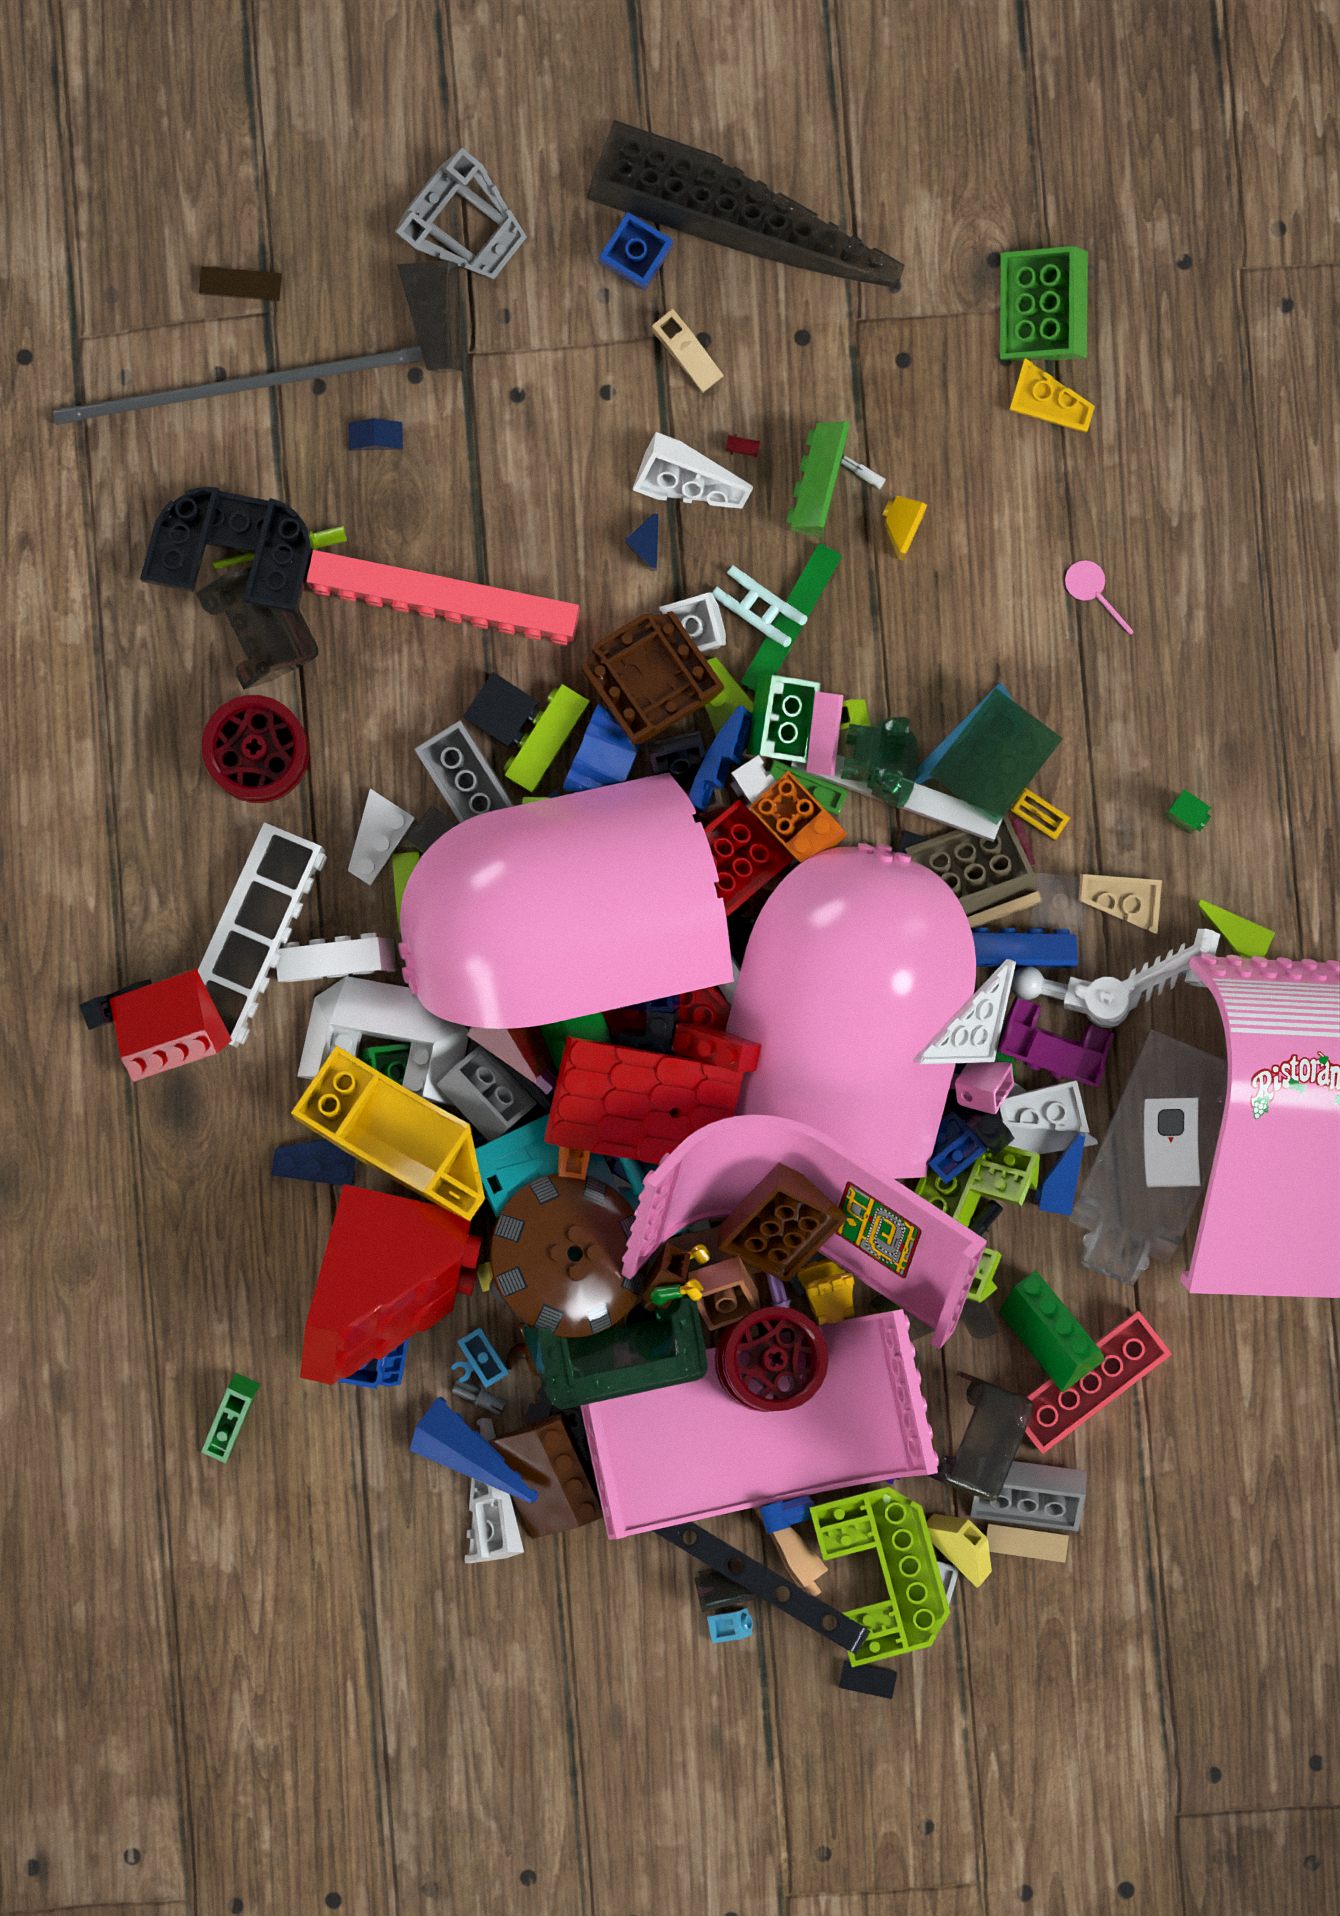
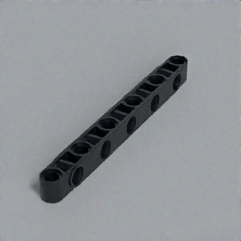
M692 1521L651 1530L855 1655L858 1654L871 1632ZM689 1529L695 1531L697 1536L696 1541L691 1545H687L683 1540L684 1533ZM734 1558H740L743 1562V1569L739 1573H733L730 1570L729 1564ZM781 1586L787 1587L790 1591L789 1599L785 1602L779 1601L776 1597V1591ZM827 1615H833L837 1620L836 1627L831 1631L826 1630L823 1626V1619Z

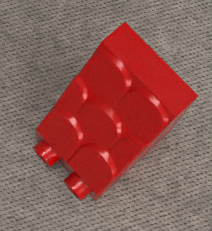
M343 1184L305 1325L300 1378L333 1385L339 1379L347 1378L354 1374L373 1358L381 1360L416 1332H423L432 1327L453 1311L458 1293L472 1296L479 1267L478 1260L483 1237L469 1234L471 1221L469 1222L438 1205Z

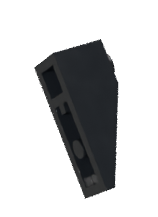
M953 1089L948 1093L946 1099L948 1107L972 1130L994 1157L1015 1139L1009 1128L996 1114L959 1105L956 1090Z

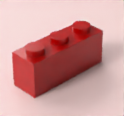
M697 1022L676 1024L671 1050L740 1073L756 1071L761 1044Z

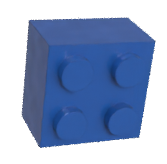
M627 212L599 256V263L646 291L673 248V239Z

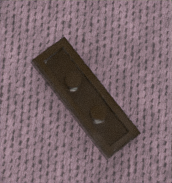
M201 266L199 294L280 301L282 273Z

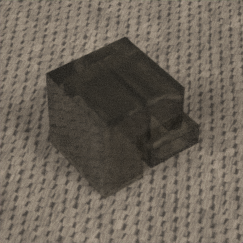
M431 805L417 825H412L406 832L404 845L408 848L411 845L424 854L436 840L458 824Z

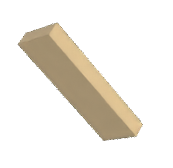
M1037 891L969 916L967 919L970 928L973 929L1040 904L1043 899L1040 892Z
M987 1524L986 1537L988 1538L989 1552L1064 1563L1066 1561L1069 1535Z

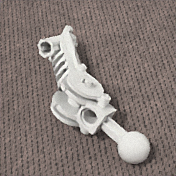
M1198 929L1193 946L1185 949V943L1181 944L1177 954L1172 956L1173 949L1170 950L1166 959L1160 962L1161 955L1158 956L1154 965L1148 968V962L1144 963L1141 972L1136 974V968H1134L1129 978L1123 982L1114 977H1102L1094 982L1070 977L1069 985L1044 979L1038 969L1032 966H1024L1014 972L1011 989L1017 997L1025 1000L1034 999L1040 994L1064 1000V1009L1086 1014L1087 1018L1098 1027L1113 1028L1120 1025L1126 1019L1129 1011L1138 1006L1141 997L1146 995L1147 1002L1150 1000L1153 991L1159 989V996L1163 993L1165 985L1171 983L1170 990L1173 989L1177 980L1186 975V983L1197 987H1207L1190 968L1191 956H1201L1204 953L1215 955L1220 934L1209 929Z

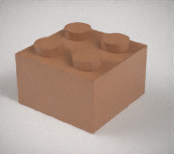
M739 1256L688 1273L689 1280L696 1279L704 1288L703 1291H700L702 1297L694 1301L710 1331L738 1322L747 1314L760 1309L758 1290Z

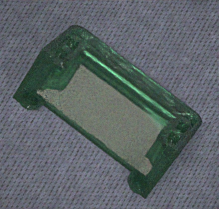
M684 1294L681 1298H674L667 1309L657 1306L655 1309L656 1319L605 1329L584 1337H557L552 1333L549 1326L539 1328L528 1326L527 1324L522 1325L525 1342L549 1402L552 1406L559 1409H568L702 1379L707 1373L708 1362L697 1300L693 1301L688 1294Z

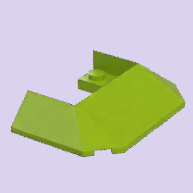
M1009 1145L995 1157L987 1150L947 1184L929 1166L926 1177H920L914 1193L968 1228L981 1195L1022 1207L1028 1189L1037 1190L1040 1155ZM988 1248L984 1249L966 1299L981 1303L997 1289L992 1278L1002 1256L999 1251Z
M885 1487L810 1507L823 1561L876 1547L887 1587L889 1600L841 1612L871 1631L857 1655L847 1650L851 1666L855 1667L932 1646L951 1612L922 1506L894 1489Z

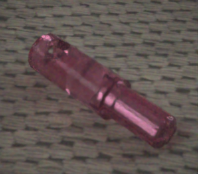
M1022 819L1010 821L1029 863L1031 862L1030 865H1034L1035 860Z

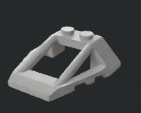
M462 147L436 170L405 210L395 230V233L416 250L491 279H495L527 238L513 213L501 198L497 187L493 185L487 175L484 166ZM472 177H474L497 209L466 186ZM456 192L500 225L476 256L433 223L434 219ZM431 234L455 254L425 240V237Z

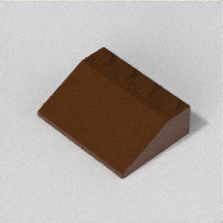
M779 1162L720 1224L718 1249L734 1257L739 1256L742 1261L788 1282L846 1222L847 1215L802 1173Z
M563 1410L488 1441L505 1459L504 1463L513 1472L517 1471L522 1476L521 1480L531 1490L538 1492L537 1500L532 1503L512 1495L532 1539L578 1528L604 1517L597 1484Z

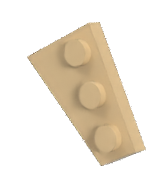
M1080 874L1078 901L1157 934L1162 880Z

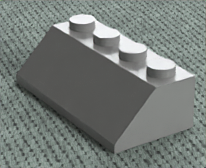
M461 720L415 748L416 753L460 823L480 814L515 806L466 725Z
M979 1457L970 1517L1078 1531L1086 1497L1087 1471Z

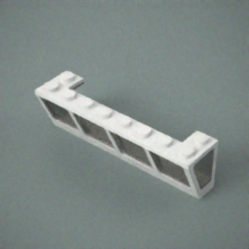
M265 822L198 969L205 987L232 1039L229 1044L234 1047H238L239 1043L244 1044L248 1037L250 1029L246 1028L248 1025L246 1022L247 1018H253L259 1005V1003L255 1002L259 992L264 993L270 979L266 976L270 967L275 969L281 954L277 952L281 942L286 944L292 931L289 928V924L292 918H298L303 904L299 903L303 893L308 894L313 885L314 879L310 878L311 875H315L316 870L321 871L327 859L322 846Z

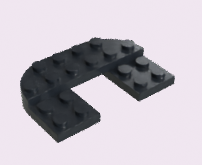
M217 487L190 489L185 491L186 494L174 502L171 500L162 509L152 531L140 576L142 582L194 592L207 544L255 554L243 598L245 603L297 613L314 548L310 532L294 509L276 499L270 498L268 501L222 492Z

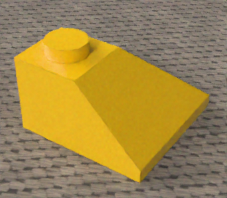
M896 496L894 502L888 501L882 515L887 517L885 526L899 560L903 561L924 516L927 504Z

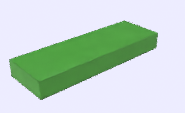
M773 760L769 773L775 781L789 771L827 812L836 816L839 815L848 790Z

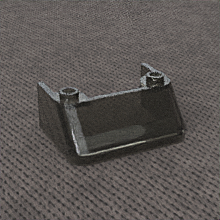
M958 1370L957 1376L971 1381L966 1395L968 1403L975 1406L956 1457L945 1456L939 1461L937 1466L938 1473L927 1476L987 1501H994L1001 1493L1031 1418L1033 1403L1024 1396Z

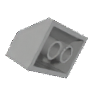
M481 1045L455 1065L436 1084L489 1142L503 1136L537 1104L530 1094Z

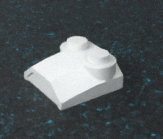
M705 593L659 607L662 614H667L668 611L674 612L701 652L718 649L726 645V632L719 605L712 593Z

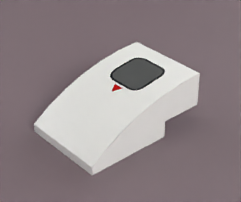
M1199 1098L1145 1099L1144 1151L1148 1187L1202 1186L1204 1133L1202 1132L1203 1104Z

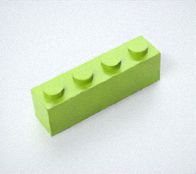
M563 684L559 689L554 687L546 700L550 703L545 712L542 710L538 712L532 722L535 728L530 735L528 733L524 734L518 744V747L521 748L516 758L511 756L503 768L507 771L505 778L532 795L590 705L589 700Z

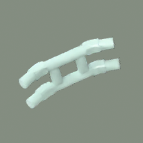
M732 565L727 574L748 589V594L739 603L716 586L712 591L714 598L772 640L784 647L789 646L791 638L772 626V621L781 612L789 619L804 625L807 622V616ZM758 597L771 605L762 618L749 610Z

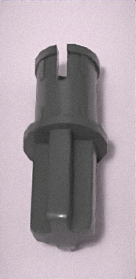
M459 1379L456 1380L452 1388L454 1394L475 1403L474 1407L479 1405L498 1416L506 1402V1399L485 1391V1387L481 1389L466 1381L460 1382Z

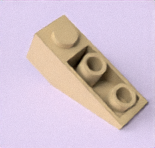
M674 309L652 325V332L702 393L724 377Z

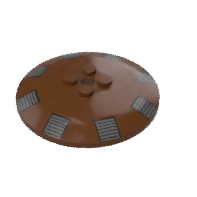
M559 1173L544 1176L528 1183L508 1200L495 1222L491 1235L490 1266L500 1296L508 1308L522 1322L539 1332L551 1336L576 1338L592 1335L609 1328L630 1310L643 1287L648 1261L631 1279L621 1274L624 1265L622 1258L628 1250L626 1243L632 1235L630 1228L636 1220L635 1211L627 1200L614 1188L599 1179L586 1175L585 1180L561 1177ZM571 1246L579 1251V1258L576 1262L571 1261L567 1255L568 1249Z

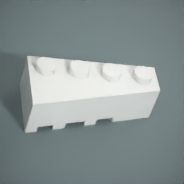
M377 933L360 934L361 939L351 940V936L335 937V942L325 943V939L309 940V945L300 946L299 942L283 943L284 948L277 951L281 954L276 965L278 982L323 979L325 976L327 978L345 977L350 973L353 975L374 974L376 970L397 971L394 939L377 937Z

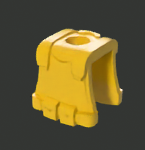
M828 1258L821 1259L820 1262L808 1263L806 1267L800 1268L797 1271L798 1280L805 1289L809 1307L818 1325L836 1323L844 1320V1317L855 1316L852 1300L853 1285L855 1284L853 1274L845 1273V1269Z

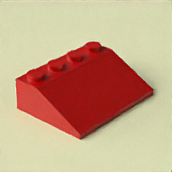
M740 799L704 828L719 881L714 882L717 897H723L726 918L795 859Z
M197 968L110 999L120 1057L132 1082L217 1054L232 1041Z

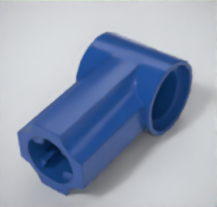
M806 1495L787 1502H776L759 1509L766 1532L769 1534L789 1528L791 1524L810 1520L812 1516L809 1508L815 1505L813 1500Z

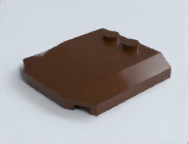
M673 611L660 615H652V613L642 614L599 640L593 647L586 663L584 662L581 666L583 673L632 745L647 741L706 705L724 690L723 683Z

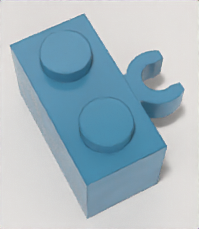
M482 1327L457 1341L468 1359L466 1362L458 1361L451 1367L452 1370L457 1367L465 1369L466 1373L459 1379L460 1382L468 1380L471 1372L475 1370L485 1388L510 1373Z

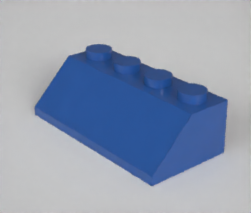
M973 928L972 936L975 946L976 967H1000L1006 959L1015 961V967L1075 968L1078 966L1076 934H1070L1069 929H1054V934H1043V929H1027L1026 934L1016 933L1015 928H1000V933H989V928Z

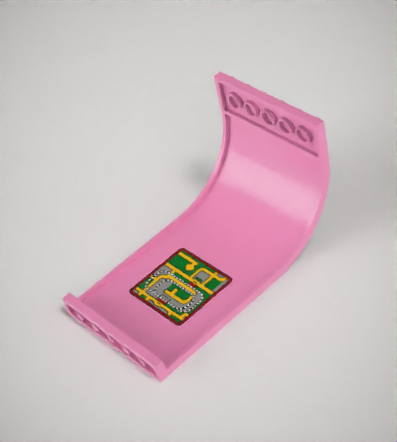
M743 1115L708 1124L688 1136L671 1154L666 1153L661 1159L658 1169L655 1172L651 1170L644 1178L642 1184L645 1187L638 1198L641 1202L634 1213L636 1220L630 1228L632 1235L626 1243L628 1250L622 1258L624 1265L621 1274L628 1279H631L657 1249L679 1230L700 1221L728 1217L780 1162L802 1173L847 1215L846 1222L821 1246L818 1252L933 1328L935 1332L930 1344L938 1349L944 1345L955 1331L987 1240L830 1136L804 1123L778 1116Z

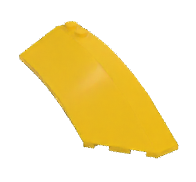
M336 1045L291 1112L294 1119L383 1175L470 1222L485 1200L470 1124L406 1089Z

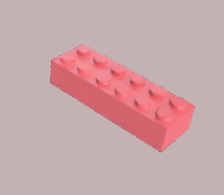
M1139 1311L1133 1312L1095 1342L1106 1360L1062 1393L1049 1377L1008 1409V1412L1041 1454H1044L1172 1355Z

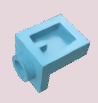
M747 1608L707 1617L712 1644L739 1640L752 1635L753 1621Z

